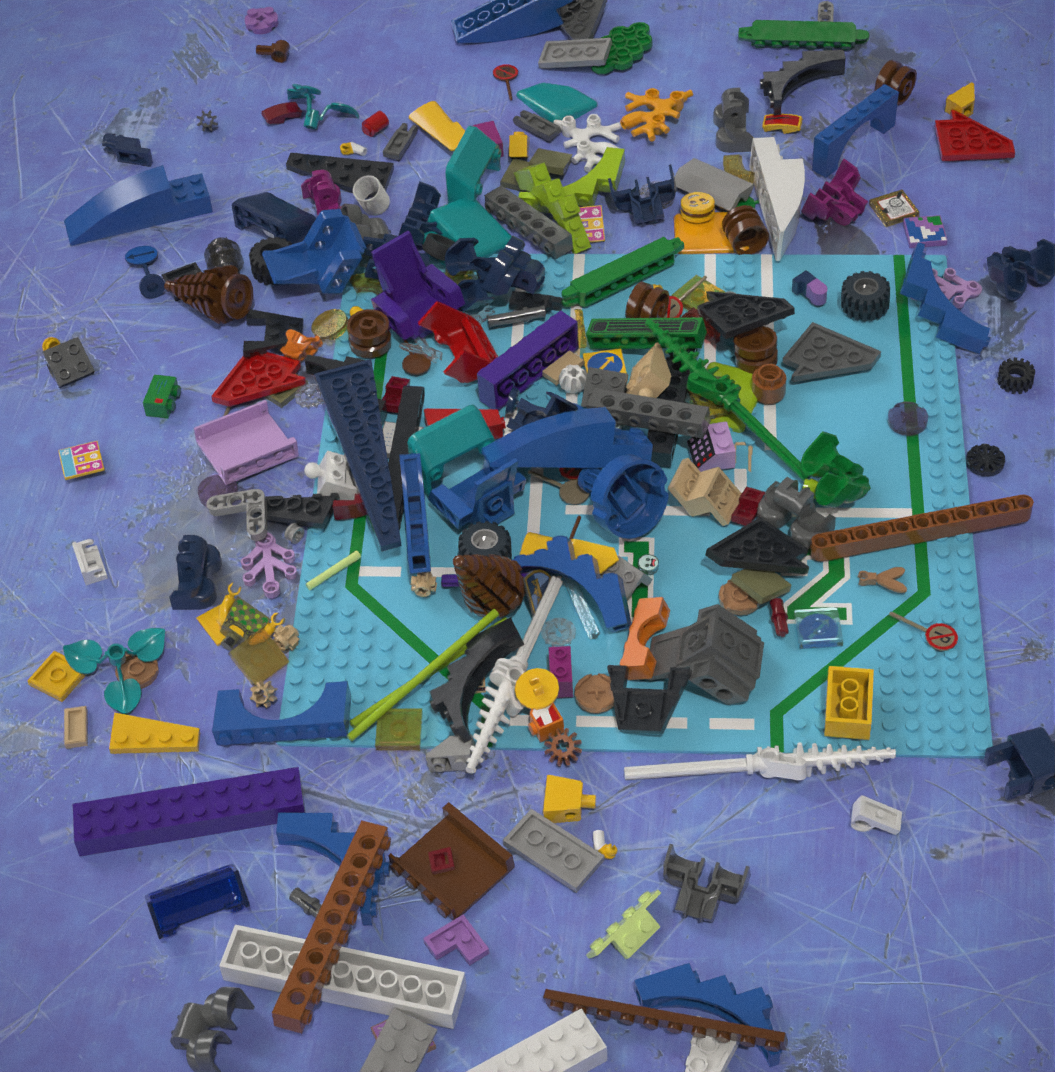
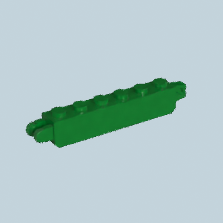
M755 20L752 26L739 28L738 40L751 42V45L757 48L789 46L792 49L806 47L808 49L824 47L827 50L834 48L850 50L855 48V44H866L869 41L870 34L867 30L856 29V25L853 22Z
M662 237L570 281V286L561 291L563 306L569 308L579 304L582 307H587L673 265L675 255L684 249V242L678 237L671 240Z

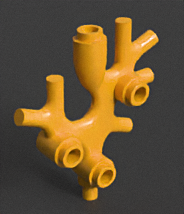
M655 88L647 89L645 95L641 96L627 92L625 98L633 101L625 105L627 112L646 105L648 109L653 111L629 113L620 120L621 127L629 130L642 122H646L647 124L632 130L631 134L633 137L646 133L649 141H655V135H661L663 132L665 134L669 133L670 128L665 124V116L679 119L680 111L684 108V102L687 101V98L693 96L692 90L686 92L673 91L670 93V98L660 99L659 91Z

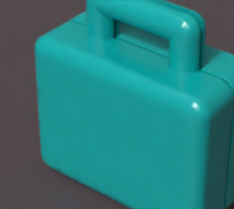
M539 83L519 90L516 94V97L535 113L552 123L554 120L562 121L565 116H572L574 119H577L598 106L594 99L572 87Z
M467 198L458 199L433 209L428 218L429 223L437 222L436 227L443 233L442 236L454 242L460 238H476L479 241L474 246L477 257L488 258L493 254H498L501 250H504L512 237L477 200L474 202ZM429 231V232L424 233V235H425L424 241H425V239H426V237H427V234H429V233H435V232ZM437 259L444 267H446L445 261Z

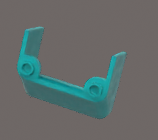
M467 127L446 166L445 176L448 203L461 198H467L475 202L483 190L480 179L485 169L496 171L501 169V149H499V145L477 127Z
M468 405L414 433L408 439V453H420L424 493L429 496L432 490L431 482L442 477L444 464L475 448L482 454V448L495 441L481 411L475 405Z

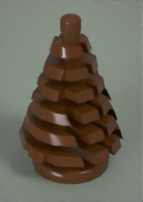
M233 265L203 270V272H198L196 275H184V277L175 278L174 281L168 280L164 284L166 291L172 292L175 297L181 299V301L217 324H226L234 319L243 318L249 312L254 297L251 280L246 275L237 273L238 269Z
M479 554L455 556L453 558L454 569L462 596L464 597V603L471 613L474 612L477 616L485 617L490 611L495 609L499 613L498 617L501 618L515 611L521 604L525 594V586L523 582L524 577L520 573L523 569L517 561L495 554H488L489 557Z

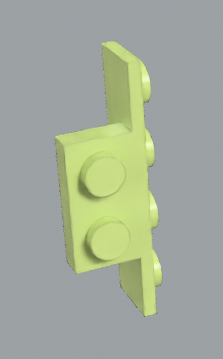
M656 890L643 893L637 899L639 903L635 907L631 906L623 912V919L619 923L614 922L606 929L608 934L605 937H599L589 946L591 950L586 956L588 958L598 956L612 943L625 959L630 958L661 927L646 910L661 892Z

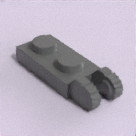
M525 110L520 112L521 117L515 116L513 118L516 126L519 128L523 127L549 142L561 133L560 126Z
M402 123L384 148L383 157L400 160L413 138H415L418 126L412 125L410 130L407 131V123Z

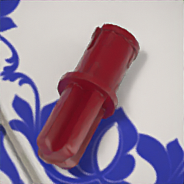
M774 598L770 601L771 621L774 623L776 635L785 637L789 633L787 625L788 615L784 610L783 600L781 598Z

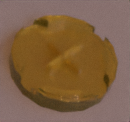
M340 309L327 310L313 321L311 331L314 336L318 335L321 341H325L324 339L334 340L346 331L349 319L344 311Z

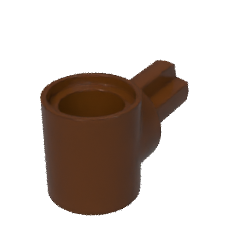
M278 40L276 43H272L271 46H256V54L271 55V58L278 63L286 60L290 50V45L285 40Z

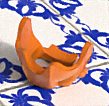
M289 329L286 332L287 344L280 351L284 354V357L301 362L306 358L307 354L314 355L319 347L323 346V342L318 335L306 337L295 330Z

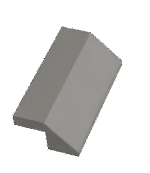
M696 158L681 166L675 175L676 188L686 193H707L714 198L715 206L728 212L736 208L740 199L747 201L755 186L748 181Z

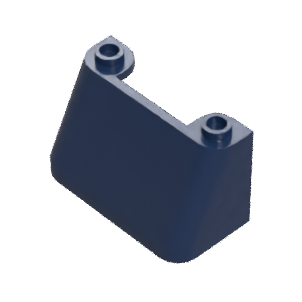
M268 192L239 198L232 203L236 228L244 230L246 227L254 224L273 234L274 238L287 239L292 245L305 239L316 220L313 214H309Z

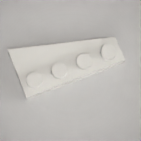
M692 1036L691 1050L689 1056H687L685 1072H725L740 1042L730 1040V1042L725 1043L716 1040L715 1037L706 1036L705 1038H698Z

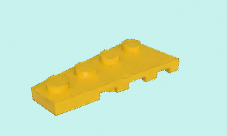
M114 712L109 750L111 754L199 752L201 733L200 729Z

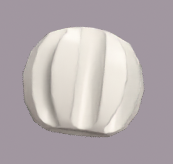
M579 365L566 366L559 375L561 388L569 394L580 393L585 388L587 372Z

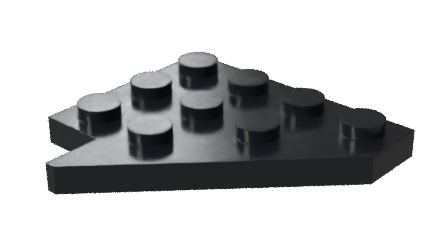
M713 291L706 292L709 302L697 306L698 313L725 339L733 338L736 335L752 331L755 328L795 314V308L785 298Z
M761 517L707 548L705 556L722 567L805 575L809 570V566L800 561L807 556L808 549Z

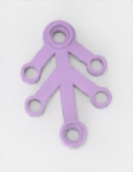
M932 268L937 284L940 285V289L948 300L956 293H962L961 296L957 295L954 297L953 305L956 308H963L969 298L973 299L981 294L982 287L976 281H965L958 277L953 268H946L943 277L958 285H953L937 276V270Z
M267 532V536L261 541H255L256 547L241 559V566L244 570H250L243 575V582L246 586H253L256 583L255 577L265 568L266 582L263 584V592L269 599H275L280 594V586L275 581L273 567L284 572L285 577L289 580L297 577V569L293 565H288L295 561L294 551L287 550L276 544L275 537ZM271 551L281 555L284 562L273 557ZM263 552V558L254 566L253 561Z

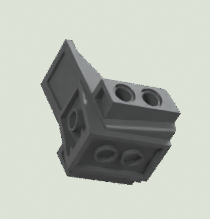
M719 604L699 609L698 619L694 624L652 637L650 651L657 662L652 679L646 680L669 679L670 667L690 668L692 674L689 681L723 703L729 705L745 702L749 699V692L755 688L756 680L760 678L764 642L761 641V637L757 636L755 628Z

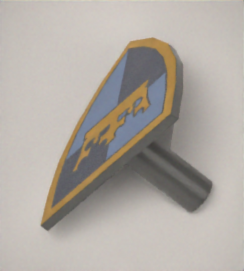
M532 570L523 578L525 586L524 596L528 597L533 616L551 579V576L543 570Z

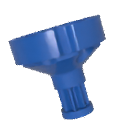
M634 454L622 455L610 461L603 469L583 468L579 473V487L583 491L591 493L594 507L592 515L601 528L618 537L633 539L646 534L659 522L666 509L669 493L665 491L664 486L667 483V477L659 465Z

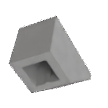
M472 734V739L465 743L460 735L457 737L449 736L428 752L426 760L430 772L466 770L468 764L466 760L472 755V751L469 748L471 745L475 746Z

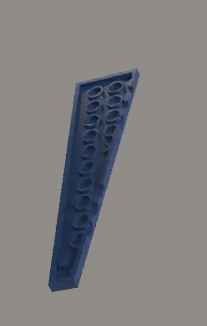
M369 359L315 373V381L380 550L383 552L401 547L372 361Z

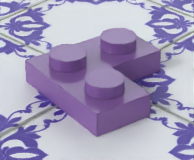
M464 915L423 938L424 944L436 960L457 948L470 966L489 954V948Z

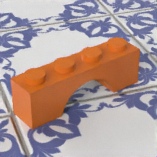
M663 597L639 599L637 608L634 610V619L629 628L630 633L628 640L625 642L623 657L620 660V665L629 668L628 680L652 679L657 661L650 649L645 646L648 639L655 632L665 628L671 610Z

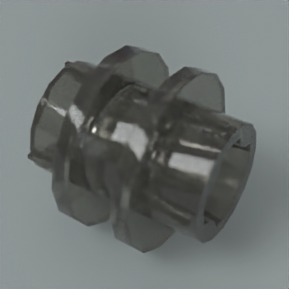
M220 237L212 240L205 249L204 258L207 269L233 265L238 269L237 273L240 274L244 261L240 246L227 237Z

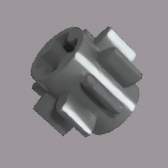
M202 110L203 115L201 117L197 116L200 120L197 126L202 125L203 131L206 128L212 131V126L218 125L214 122L217 116L212 117L211 110L208 114H205ZM207 116L208 119L212 118V120L210 121V125L202 123L204 121V117Z

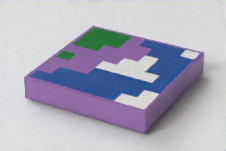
M941 215L903 219L909 248H915L918 242L925 244V247L947 245V237Z

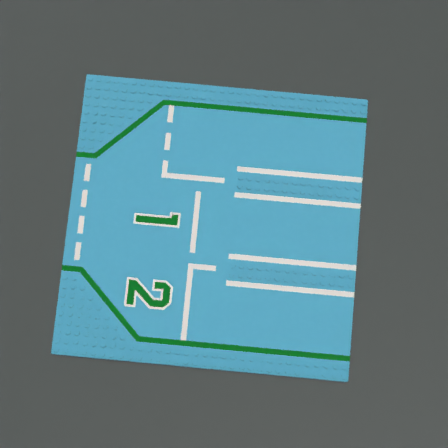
M428 254L429 265L433 264L457 285L462 280L478 279L477 273L469 271L465 275L452 276L447 272L446 267L435 257ZM493 254L490 257H497L498 254ZM530 254L531 259L539 261L545 268L544 283L534 293L563 298L561 291L570 286V281L626 254H564L557 259L550 254ZM676 254L673 265L641 281L651 285L660 284L664 290L669 292V296H675L679 299L703 276H707L704 282L681 301L683 313L680 318H699L697 306L709 302L706 294L708 291L723 293L731 291L736 294L785 298L795 308V314L768 325H763L776 332L778 341V361L776 365L786 374V394L777 403L765 404L758 401L752 415L800 462L806 449L824 431L837 436L839 445L836 448L840 455L845 456L853 463L859 464L864 468L862 475L869 478L871 489L863 497L852 503H843L837 508L822 506L816 499L813 500L816 512L824 517H827L829 514L836 517L835 530L970 504L955 345L936 338L939 323L918 316L921 305L920 301L900 294L911 255H783L780 261H776L774 254ZM925 255L924 259L931 261L932 268L937 270V276L946 280L943 277L944 271L947 268L946 256ZM357 267L343 289L333 360L344 362L346 356L363 360L371 359L378 399L383 398L386 393V384L391 376L410 379V386L425 388L423 409H462L468 405H475L478 409H491L479 401L478 380L471 383H461L457 379L444 374L443 371L455 359V356L448 345H441L435 340L434 333L429 334L423 339L419 337L414 340L411 337L407 338L413 353H423L431 361L430 369L419 375H412L404 371L402 362L410 353L403 339L391 328V347L383 355L375 358H362L351 351L347 332V322L351 317L350 309L354 306H358L363 310L374 309L371 299L383 292L379 279L366 278L364 275L366 267ZM807 270L827 286L826 303L819 306L814 305L802 293L794 294L792 292V279ZM872 271L873 273L881 274V277L884 276L886 281H889L890 306L885 315L882 314L881 318H875L873 321L854 320V317L850 318L848 314L843 312L841 307L843 281L849 275L853 276V273ZM641 281L587 307H582L579 304L569 308L562 307L564 313L578 321L579 349L574 354L583 359V353L614 350L590 349L586 337L590 321L594 318H626L625 310L629 296L634 287ZM510 287L508 293L496 296L492 293H487L488 297L495 298L488 306H480L472 311L461 312L474 317L481 324L499 357L559 311H547L545 318L532 319L526 323L521 321L489 328L488 315L518 311L509 309L512 291H526ZM812 322L881 351V357L872 369L797 382L791 381L792 374L797 369L783 363V357ZM705 326L707 333L702 348H698L699 355L696 360L698 361L699 358L702 360L708 359L709 362L704 366L705 368L711 362L737 367L734 354V337L725 339L713 326ZM662 348L665 359L666 357H670V355L666 354L665 352L668 348ZM621 349L628 374L627 384L630 380L632 368L650 349ZM541 377L519 394L518 400L520 401L523 398L534 405L546 408L551 399L546 392H552L571 403L581 406L584 390L577 394H569L561 388L560 384L556 386L545 377ZM690 391L688 393L686 403L688 404L690 403L693 397ZM506 405L498 410L500 417H504L506 426L510 420L509 418L514 419L520 408L516 407L512 415L505 414ZM325 409L318 465L327 451L344 455L327 409ZM422 410L420 427L425 428L424 410ZM387 411L388 414L385 421L396 423L398 413ZM627 425L623 426L621 429L629 430L630 428H638L642 430L646 436H648L649 430L645 428L632 427ZM747 426L745 431L741 433L733 432V429L729 428L733 444L745 442L746 445H736L735 468L722 469V471L741 493L746 486L765 492L775 481L781 483L786 477L797 480L799 483L798 492L802 490L804 482ZM506 427V429H503V436L507 431L512 429ZM680 434L678 435L672 466H660L667 477V483L664 486L665 491L669 493L666 509L659 522L649 532L640 537L625 539L601 528L592 515L594 507L591 493L583 503L569 504L561 499L560 487L528 474V471L531 470L561 484L570 481L561 476L559 468L517 467V470L526 478L525 488L513 495L515 514L498 523V526H504L511 536L512 559H514L515 556L520 555L524 538L528 532L549 537L563 535L569 538L577 516H581L573 539L613 547L618 556L653 579L649 586L641 582L628 599L631 623L634 619V610L637 608L639 599L663 597L671 610L666 627L655 632L648 639L645 647L649 649L652 637L690 626L697 622L699 609L716 604L720 605V587L724 586L734 573L743 570V568L722 567L705 556L706 550L745 525L730 520L728 525L722 526L711 512L692 517L667 489L681 461L686 458L691 460L687 441L691 437ZM749 446H753V452L751 455V472L748 471ZM475 448L444 464L442 477L431 482V489L433 490L441 484L450 489L482 470L485 460L483 454H480ZM812 476L810 477V478H812V479H814V480H816V481H818V482H819L820 479H821V478H816V477H812ZM318 477L315 478L313 494H317ZM425 494L431 558L430 572L433 577H436L437 583L436 592L431 591L427 597H420L415 594V591L411 590V577H417V573L410 574L405 508L399 531L402 546L383 552L380 550L367 515L335 520L333 511L325 529L308 527L293 627L299 632L298 638L300 640L298 641L299 644L292 651H289L280 719L294 717L313 706L322 695L325 683L347 681L351 692L350 721L414 678L483 618L477 616L474 612L471 613L467 609L460 587H443L441 584L443 574H456L453 558L459 555V536L464 529H468V526L471 525L470 522L458 530L428 500V496ZM792 513L791 519L784 526L777 529L790 537L791 525L797 519V516ZM972 532L827 561L812 559L811 549H809L807 556L800 560L809 566L806 575L776 572L792 585L790 592L776 597L783 600L784 610L788 615L787 625L789 633L785 637L776 635L774 623L771 621L770 601L760 604L756 611L748 615H735L755 628L757 636L761 637V641L764 642L760 678L756 680L755 688L749 692L748 701L728 705L691 681H688L663 734L620 732L617 726L614 707L606 712L590 713L583 710L575 700V686L578 681L589 674L593 676L600 673L610 677L607 666L620 665V660L625 650V642L628 640L630 632L629 628L613 633L606 628L602 612L596 601L582 585L563 575L547 572L551 577L553 575L556 577L558 575L561 576L563 583L529 655L526 671L540 668L550 672L549 647L571 646L573 697L556 698L553 703L564 720V730L565 728L569 729L568 736L574 732L577 733L574 741L581 740L582 744L576 747L582 749V752L754 755L757 753V747L765 749L767 746L770 748L778 746L781 753H793V749L797 748V743L801 742L804 753H808V749L812 748L813 743H816L819 752H822L824 748L827 749V745L831 744L833 752L842 748V745H846L847 751H852L857 746H861L862 750L871 749V747H876V750H882L889 747L895 749L896 757L984 759L986 748L993 746ZM358 551L361 558L317 587L308 590L306 587L307 582L353 552ZM646 555L654 556L658 560V565L654 569L645 570L639 565L640 558ZM894 567L905 569V573L901 577L894 579L906 586L907 592L905 593L894 592L877 582L876 585H859L860 578H858V574L860 571L879 574ZM527 596L523 597L521 604L515 611L507 616H503L511 617L522 640L533 618ZM894 612L927 629L936 623L947 624L957 632V644L948 651L936 650L927 643L925 638L926 632L890 616L889 613ZM823 615L835 622L838 634L836 639L830 644L814 646L801 638L799 634L800 623L809 616ZM497 617V618H496L495 620H493L488 626H486L482 631H484L485 629H487L488 627H490L491 625H493L494 623H496L497 621H499V620L502 619L503 617H501V618H500V617ZM828 621L819 622L822 625L808 639L812 640L824 626L829 629ZM518 649L508 654L505 659L515 656ZM466 654L462 655L461 657H459V658L456 659L455 661H457V660H459V659L465 657ZM446 666L419 684L353 742L347 736L336 738L277 741V744L279 746L434 749L449 736H455L450 727L453 722L449 723L447 718L443 719L439 712L435 713L429 702L433 700L429 691L449 682L447 676L450 675V672ZM829 666L874 669L870 740L824 736ZM492 668L485 676V688L488 686L498 690L499 687L493 684L489 678L493 670ZM646 679L627 680L626 688L667 690L669 679H656L652 681ZM487 691L486 693H475L472 698L468 713V727L472 736L474 733L478 735L481 733V729L476 726L477 721L484 724L486 720L479 714V711H490V708L482 702V699L486 698L494 701V697ZM524 707L514 717L508 715L505 709L503 715L511 722L508 725L499 721L498 726L504 732L500 734L494 731L492 736L497 739V742L494 744L489 741L487 745L490 750L545 751L550 748L544 745L545 741L540 742L536 735L533 736L528 727L531 709ZM349 723V727H348V733L351 732V731L354 729V728L350 725V723ZM564 742L560 743V748L557 747V750L567 751L566 747L569 748V745L566 746Z

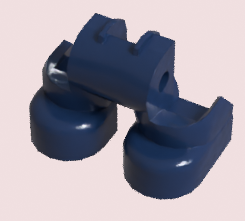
M669 165L670 180L651 183L649 177H646L649 197L645 198L640 197L637 179L635 180L634 189L616 191L611 178H608L614 205L619 210H632L636 225L641 223L645 225L646 222H658L659 219H664L662 203L672 200L677 191L672 165Z
M419 181L412 207L409 209L405 222H402L399 235L406 231L411 232L416 245H423L424 233L433 231L439 235L443 234L436 227V221L432 223L428 221L430 212L438 208L441 197L436 187Z
M512 236L504 250H501L497 255L481 288L496 296L507 294L510 287L519 288L534 294L544 283L545 268L542 263L531 259V255L523 251L525 247L524 241Z
M476 238L458 239L448 248L445 254V266L450 275H465L469 271L477 273V280L468 279L458 283L465 304L459 307L461 311H472L480 306H488L495 300L494 297H488L487 293L490 292L481 287L496 257H477L474 246L479 241Z
M1043 238L1037 242V248L1031 251L1009 246L1002 249V254L994 252L991 256L987 257L989 278L996 285L998 293L1006 299L1014 301L1024 294L1027 288V277L1040 285L1050 282L1055 276V244Z
M546 392L551 399L545 410L521 398L518 405H516V407L520 408L514 419L509 418L510 420L506 427L515 431L524 425L546 417L576 411L578 407L552 392Z
M183 535V538L179 540V553L176 556L179 585L178 590H174L169 596L172 610L206 609L212 606L217 598L215 585L206 576H211L220 570L222 566L220 552L217 547L207 544L206 540L200 536Z

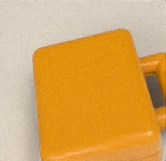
M715 212L712 219L702 223L686 221L682 218L681 213L674 216V238L678 237L684 242V249L678 254L735 253L722 229V221L728 212ZM745 246L740 249L746 251L749 247Z

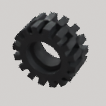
M1014 357L1013 361L1011 358L1007 359V362L1004 360L1002 365L1000 364L998 385H1001V389L1006 388V392L1011 390L1012 394H1015L1016 391L1019 394H1022L1023 391L1026 393L1028 389L1032 388L1034 383L1035 369L1033 364L1030 365L1028 360L1024 362L1023 358L1020 361L1017 360V357ZM1011 374H1018L1022 377H1013Z

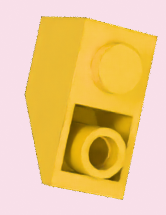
M971 82L955 93L950 94L946 98L945 112L950 114L951 109H954L967 117L972 115L975 101L974 83Z
M514 132V135H509L510 158H528L530 138L526 133Z

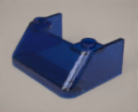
M234 864L211 870L144 896L159 939L176 934V929L182 924L223 909L234 913L244 909V906H250L239 871Z

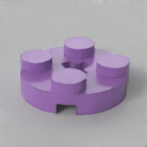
M272 7L252 8L247 11L245 16L246 29L248 31L249 29L253 30L254 34L269 33L274 26L277 27L279 24L278 15Z

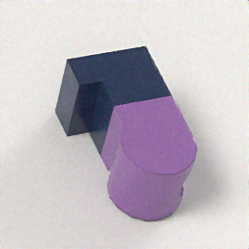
M807 270L792 279V292L794 294L802 293L814 305L819 306L826 303L827 286Z

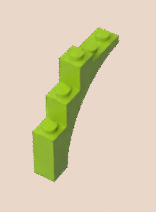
M606 147L601 160L587 175L563 187L565 194H574L578 205L585 207L595 205L598 191L611 193L608 178H611L613 187L617 191L625 165V150ZM519 192L518 197L539 212L551 213L533 193Z
M545 162L514 172L520 190H527L538 197L554 216L558 225L572 234L573 249L571 251L573 254L591 247L579 216L581 211L575 195L565 194L559 178L551 180Z

